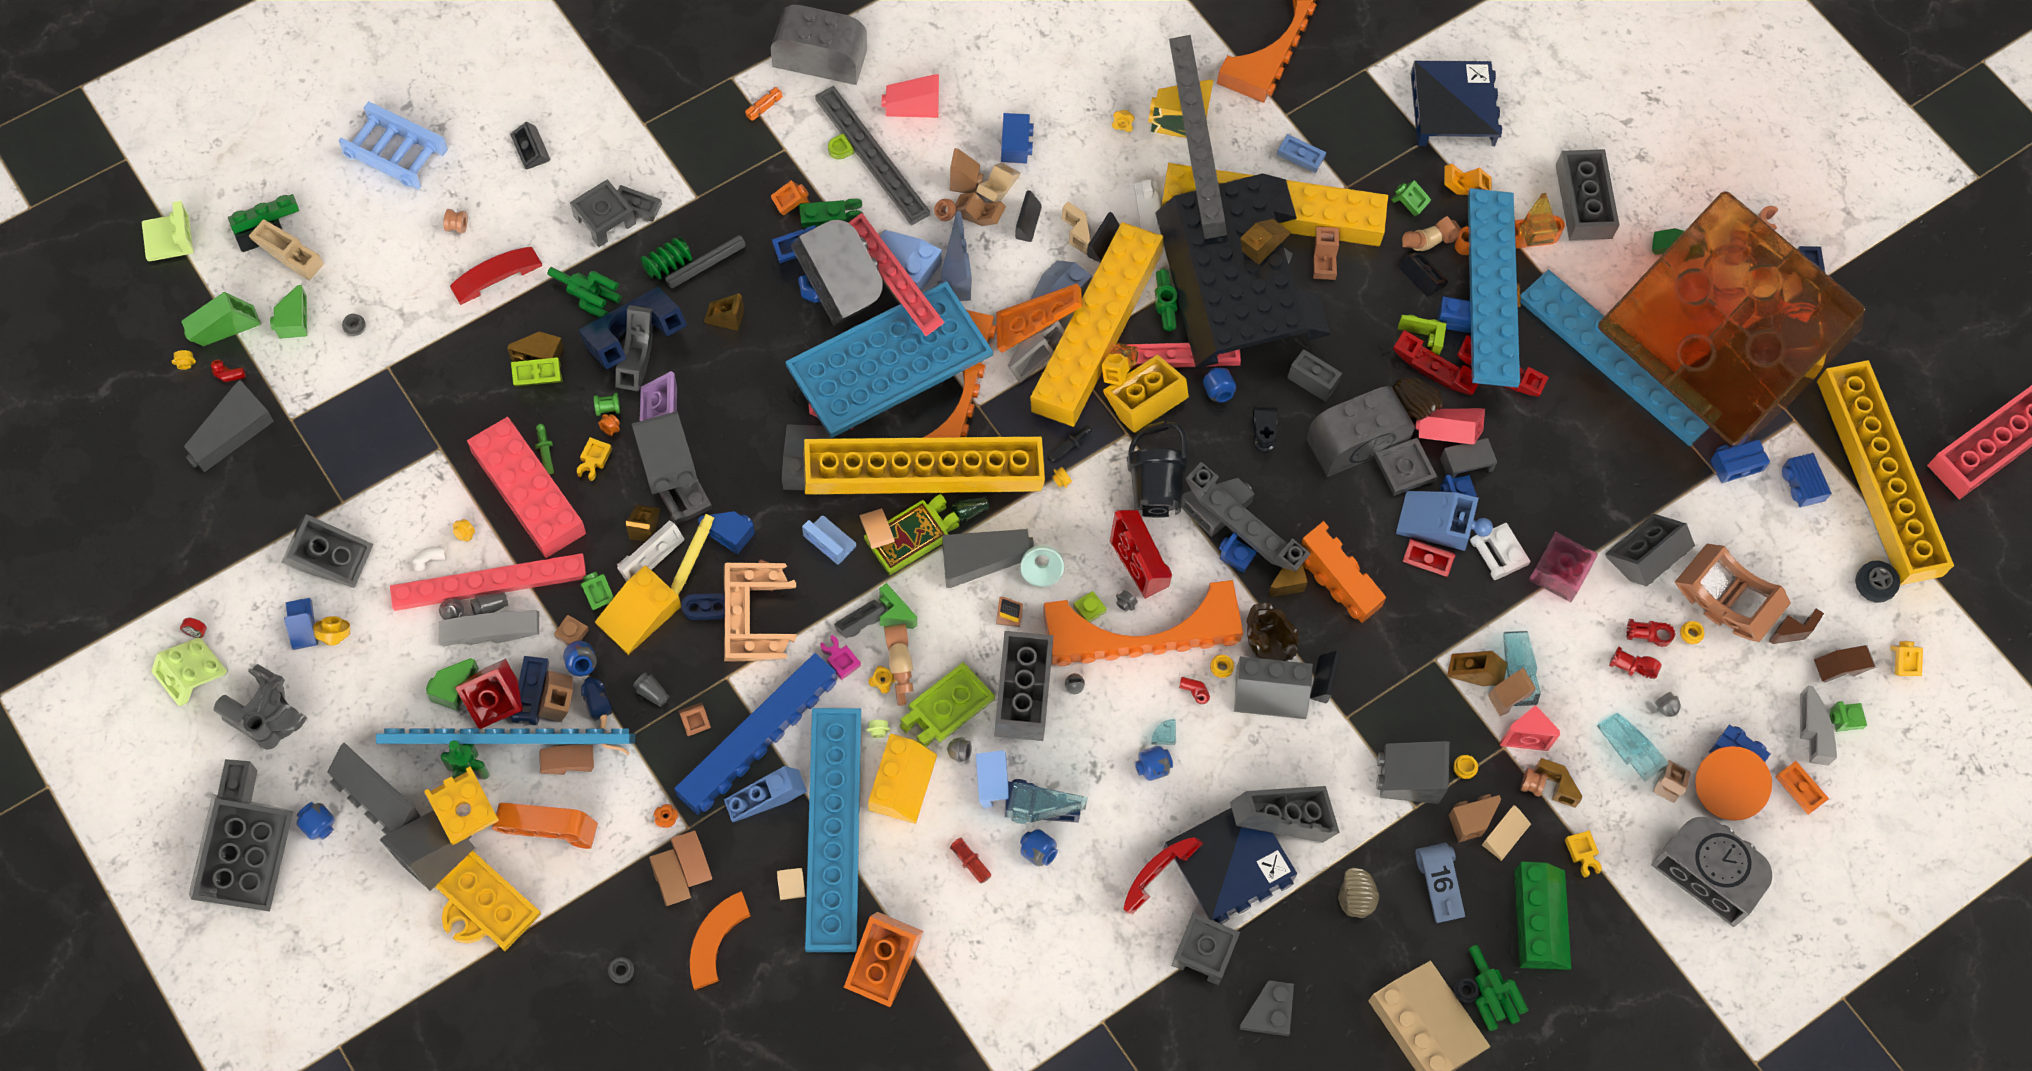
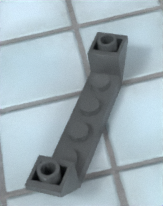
M1200 462L1185 479L1198 502L1233 532L1238 534L1239 537L1271 564L1296 572L1311 553L1293 538L1289 543H1286L1218 486L1216 481L1219 476Z

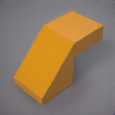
M1451 163L1445 166L1444 185L1457 195H1468L1470 188L1492 190V177L1480 167L1464 173Z

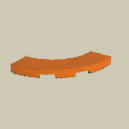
M742 891L730 896L717 905L704 919L696 933L690 954V974L694 990L719 981L716 960L720 943L736 924L751 917Z

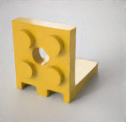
M471 767L466 768L467 772L454 779L452 776L445 779L443 785L431 791L429 788L424 790L452 845L499 821ZM462 804L471 806L470 813L466 816H459L457 814V809Z

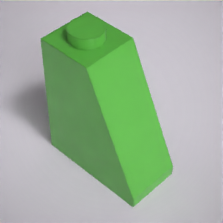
M223 292L181 321L185 329V337L190 342H195L202 346L209 345L261 324L254 305L226 292Z

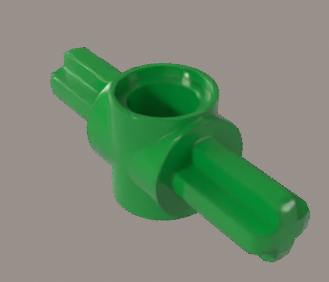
M1160 269L1155 273L1157 288L1154 291L1156 299L1155 308L1161 314L1163 329L1170 332L1176 329L1174 312L1177 311V292L1170 284L1169 271Z

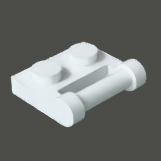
M1507 523L1493 528L1488 536L1481 537L1475 535L1470 539L1473 547H1477L1491 570L1490 575L1493 580L1515 572L1531 562ZM1485 542H1489L1503 567H1499Z

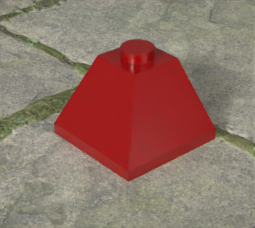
M506 659L482 669L455 687L477 728L482 729L522 711L518 680Z

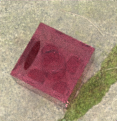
M1555 532L1529 580L1572 602L1598 554Z

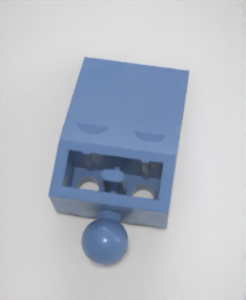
M1407 491L1396 534L1465 551L1471 529L1477 535L1485 537L1491 534L1493 524L1487 518H1480L1477 521L1473 520L1478 503L1477 497L1456 492Z

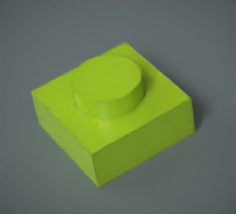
M1094 591L1073 603L1077 613L1090 623L1107 611V608Z

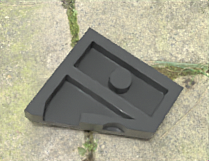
M1269 980L1240 1024L1239 1030L1289 1036L1294 984Z

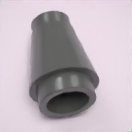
M505 592L475 595V598L470 600L473 614L478 615L494 613L508 606V600Z
M646 672L632 686L636 689L635 693L657 704L659 707L670 697L655 677Z

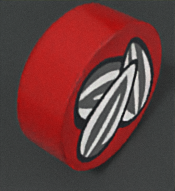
M185 618L182 621L180 630L191 637L202 638L207 627L200 620Z

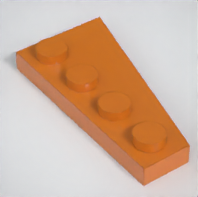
M1076 283L996 312L997 349L1003 353L1082 307L1081 287Z

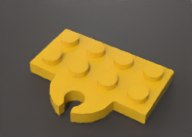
M473 850L435 886L449 900L443 908L441 917L445 932L447 934L451 932L455 922H465L464 930L455 933L453 936L454 941L469 944L477 942L487 935L502 950L506 951L541 915V912Z

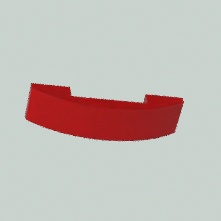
M532 247L519 248L497 255L473 267L450 285V288L459 304L462 305L481 296L480 290L518 272L523 276L543 265Z
M1405 330L1403 331L1393 350L1405 362L1421 374L1447 388L1473 395L1479 383H1472V369L1465 365L1462 368L1457 367L1423 347L1424 341Z
M1467 335L1457 355L1472 368L1471 337ZM1530 367L1526 370L1520 368L1519 386L1505 387L1520 393L1539 397L1549 377Z
M1195 837L1188 838L1167 847L1151 859L1140 871L1130 887L1123 908L1126 913L1134 914L1151 897L1144 889L1176 856L1186 861L1203 842Z

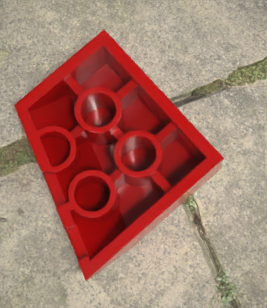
M1138 510L1116 511L1114 513L1109 542L1144 599L1170 586L1172 572L1169 566L1164 563Z

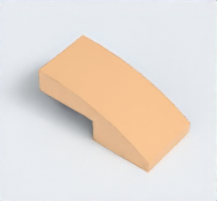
M882 508L859 515L872 549L895 542Z

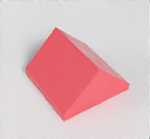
M1535 705L1509 727L1500 741V746L1549 751L1560 736V730Z

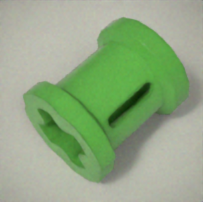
M614 393L613 396H594L596 416L608 412L620 414L618 393Z

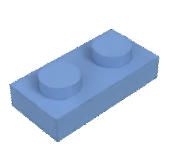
M1289 134L1286 135L1277 151L1278 156L1314 173L1319 169L1327 153Z

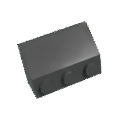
M1653 513L1606 552L1605 555L1629 581L1647 587L1681 557L1685 556L1695 544L1687 523Z
M1240 656L1236 668L1234 712L1306 719L1312 687L1313 664Z

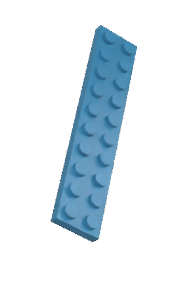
M1470 188L1468 191L1472 383L1518 387L1520 384L1514 193Z
M1549 269L1520 295L1521 304L1688 446L1695 443L1720 418L1721 414Z
M812 708L806 952H857L861 708Z
M384 728V733L376 734V744H449L452 740L458 741L459 744L635 743V733H629V729H611V733H604V729H586V733H579V729L576 728L561 729V733H554V728L535 729V733H529L530 728L510 729V733H505V728L485 729V733H480V728L460 729V733H455V728L434 729V733H430V728H409V733H405V728Z

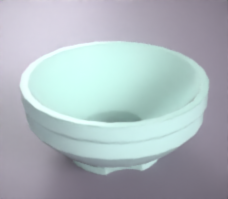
M1034 546L1027 550L1022 557L1021 574L1031 585L1037 587L1050 586L1062 577L1064 572L1062 556L1051 546ZM1039 555H1044L1048 557L1049 561L1046 565H1038L1035 563V558Z

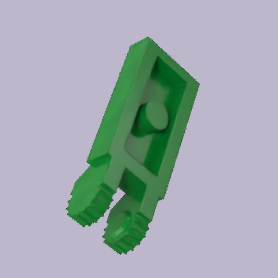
M858 198L847 199L846 201L799 204L803 228L814 225L820 226L832 220L850 222L863 213L857 210L854 211V209L862 207V200Z

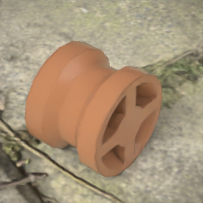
M447 209L443 221L444 230L450 232L457 230L458 233H465L468 223L467 212L460 211L458 213L453 209Z
M1527 768L1520 790L1523 792L1531 791L1535 796L1540 797L1547 780V774H1538L1533 769Z

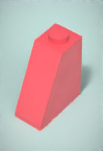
M939 74L886 85V94H882L881 107L886 108V116L938 118Z
M1436 409L1427 418L1416 421V430H1419V438L1475 444L1484 430L1485 409Z

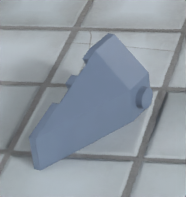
M957 211L942 268L941 281L937 283L940 285L947 281L960 301H970L972 284L970 261L966 248V239H964L961 211Z
M1057 260L1042 274L1031 299L1076 283L1081 287V295L1083 297L1092 280V275L1076 262Z

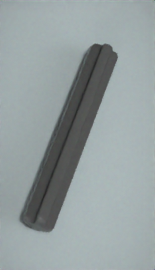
M737 235L665 277L667 285L670 288H674L744 248V239Z

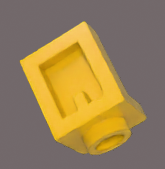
M1899 641V645H1891V650L1896 651L1895 675L1922 676L1923 648L1914 646L1912 641Z

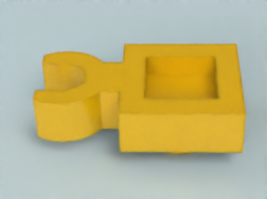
M589 438L580 456L581 461L585 463L578 466V477H581L584 471H590L588 478L589 481H593L596 477L595 468L603 469L612 451V446Z
M1590 830L1566 837L1565 842L1573 862L1581 861L1582 875L1584 877L1590 875L1588 866H1592L1596 874H1599L1602 871V866L1599 861L1594 859L1599 854Z

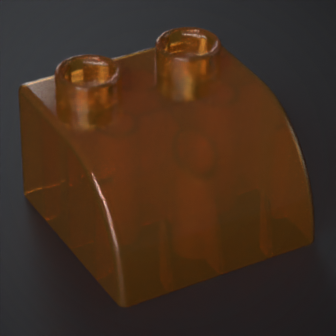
M1724 191L1711 202L1603 317L1598 324V328L1732 446H1739L1750 440L1775 419L1862 330L1865 307L1736 197Z

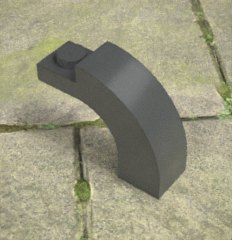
M629 305L627 309L626 340L623 350L627 359L618 363L616 367V388L639 391L650 358L654 324H652L651 308Z

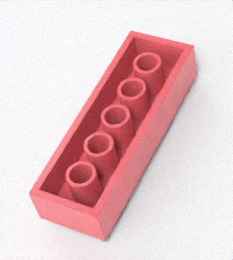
M2032 385L1939 452L1927 465L1959 500L2032 447Z
M508 416L467 440L471 453L545 559L586 534L582 520Z

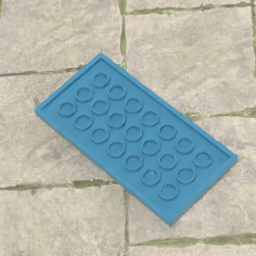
M947 281L923 293L944 321V324L927 336L923 334L904 306L900 304L785 361L786 367L831 438L993 356V350Z

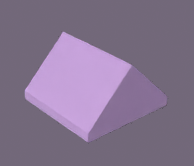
M670 371L641 387L640 421L677 411V384L673 372Z

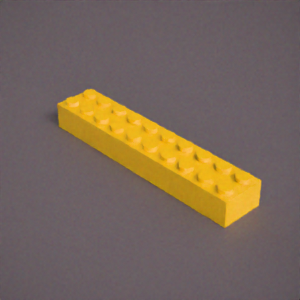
M1168 163L1161 207L1176 195L1196 190L1192 166ZM1216 170L1218 185L1254 176ZM1286 180L1297 219L1279 224L1290 231L1291 234L1315 237L1316 227L1339 228V241L1380 247L1385 232L1388 195Z
M1121 222L1082 297V307L1074 312L1030 397L1031 412L1072 427L1075 426L1102 373V363L1112 353L1163 253L1162 235Z
M1869 360L1827 368L1817 380V383L1890 563L1899 574L1900 586L1943 577L1954 566Z
M1042 437L804 439L805 494L1042 491L1045 482Z

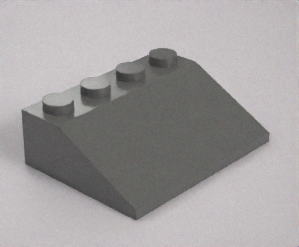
M212 794L189 891L191 900L270 912L293 811L239 798Z

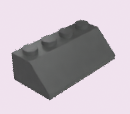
M343 743L339 747L327 771L332 778L330 784L339 792L342 790L346 791L349 794L347 799L356 808L362 806L366 810L364 815L373 824L379 822L384 826L382 831L385 835L421 817L416 808L347 744Z

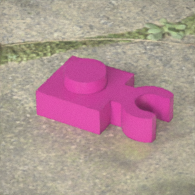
M832 635L830 640L834 645L826 647L822 642L820 643V648L824 654L830 655L827 658V663L836 671L839 678L843 680L861 667V662L847 645L840 649L838 639Z

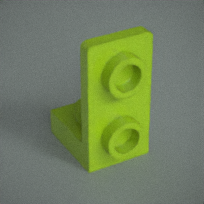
M1401 315L1397 329L1428 335L1427 347H1431L1430 351L1440 355L1444 343L1446 323H1441L1435 319L1418 318L1415 315Z

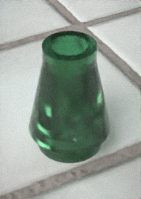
M984 496L957 500L952 505V511L959 518L958 522H967L989 509L988 501Z

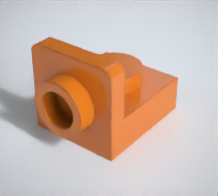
M792 180L771 195L772 200L782 215H786L801 203H810L807 198L809 193L806 188Z

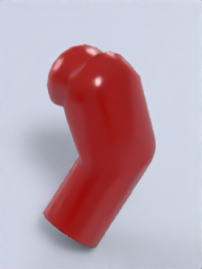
M214 360L211 363L212 374L223 382L246 378L243 367L229 369L223 365L222 360Z
M1181 677L1179 688L1191 691L1198 704H1206L1209 701L1210 694L1203 682Z

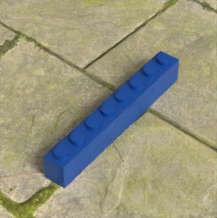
M814 653L674 788L676 796L697 816L702 811H708L714 804V799L720 793L722 795L725 794L738 776L742 777L750 768L749 765L755 759H761L772 742L777 743L784 736V731L790 725L794 726L802 718L801 714L807 708L812 709L825 691L829 692L836 685V671L818 654Z

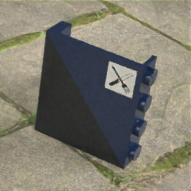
M1414 61L1410 75L1417 146H1426L1429 136L1489 137L1492 146H1495L1498 138H1501L1502 125L1498 124L1500 107L1496 106L1498 89L1494 88L1496 71L1492 70V62Z
M1232 808L1165 842L1163 848L1164 850L1179 841L1193 837L1203 842L1186 861L1178 856L1174 860L1208 918L1220 924L1230 919L1229 915L1235 912L1242 914L1251 908L1250 904L1259 900L1262 903L1273 896L1272 892L1279 888L1281 891L1294 885L1293 881L1298 874L1275 835L1271 832L1236 826Z

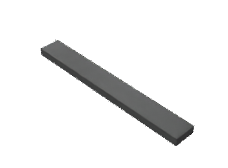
M834 85L815 95L817 103L840 133H844L856 154L911 226L930 216V210Z

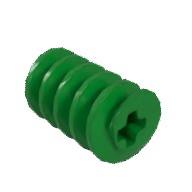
M679 236V240L673 238L671 244L666 242L663 248H656V253L650 251L648 258L642 256L640 259L650 278L653 279L655 275L660 280L662 279L661 271L669 275L668 267L676 271V262L684 266L683 258L691 262L692 256L686 242Z

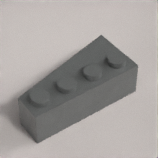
M1326 786L1246 791L1230 802L1236 826L1324 843L1340 833Z

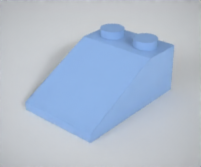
M884 230L880 236L922 291L942 263V250L923 239Z

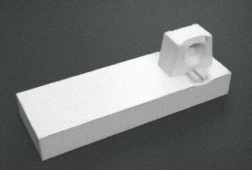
M1147 179L1140 183H1134L1140 228L1161 235L1155 214L1160 209L1157 182Z
M669 520L631 556H625L617 564V568L627 582L645 565L652 570L685 539L675 523Z

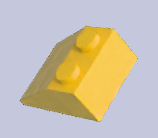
M645 565L625 583L597 618L595 624L629 655L681 608L680 599L667 584Z

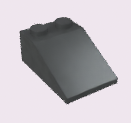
M787 424L782 466L783 490H805L804 439H833L829 436L824 426Z
M306 514L300 520L281 563L302 572L354 588L373 544Z

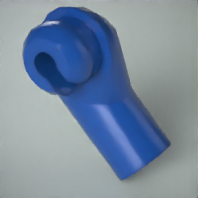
M806 275L800 276L798 282L801 296L814 303L821 302Z

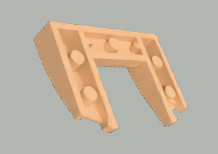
M725 563L724 662L764 661L787 658L788 655L784 651L789 641L795 642L797 634H750V590L796 588L795 580L788 582L782 571L787 567L786 563Z

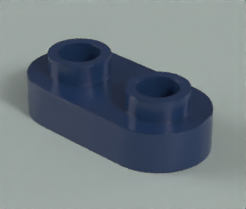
M720 593L688 595L682 601V612L690 620L725 618V595ZM694 606L698 607V610H697V611H695V612L690 611V609H691L692 607H694ZM716 606L723 607L720 611L714 609Z

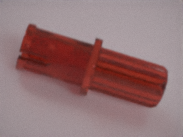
M962 837L951 844L950 849L962 861V867L967 868L979 883H985L990 879L991 873L979 860V854L974 853Z

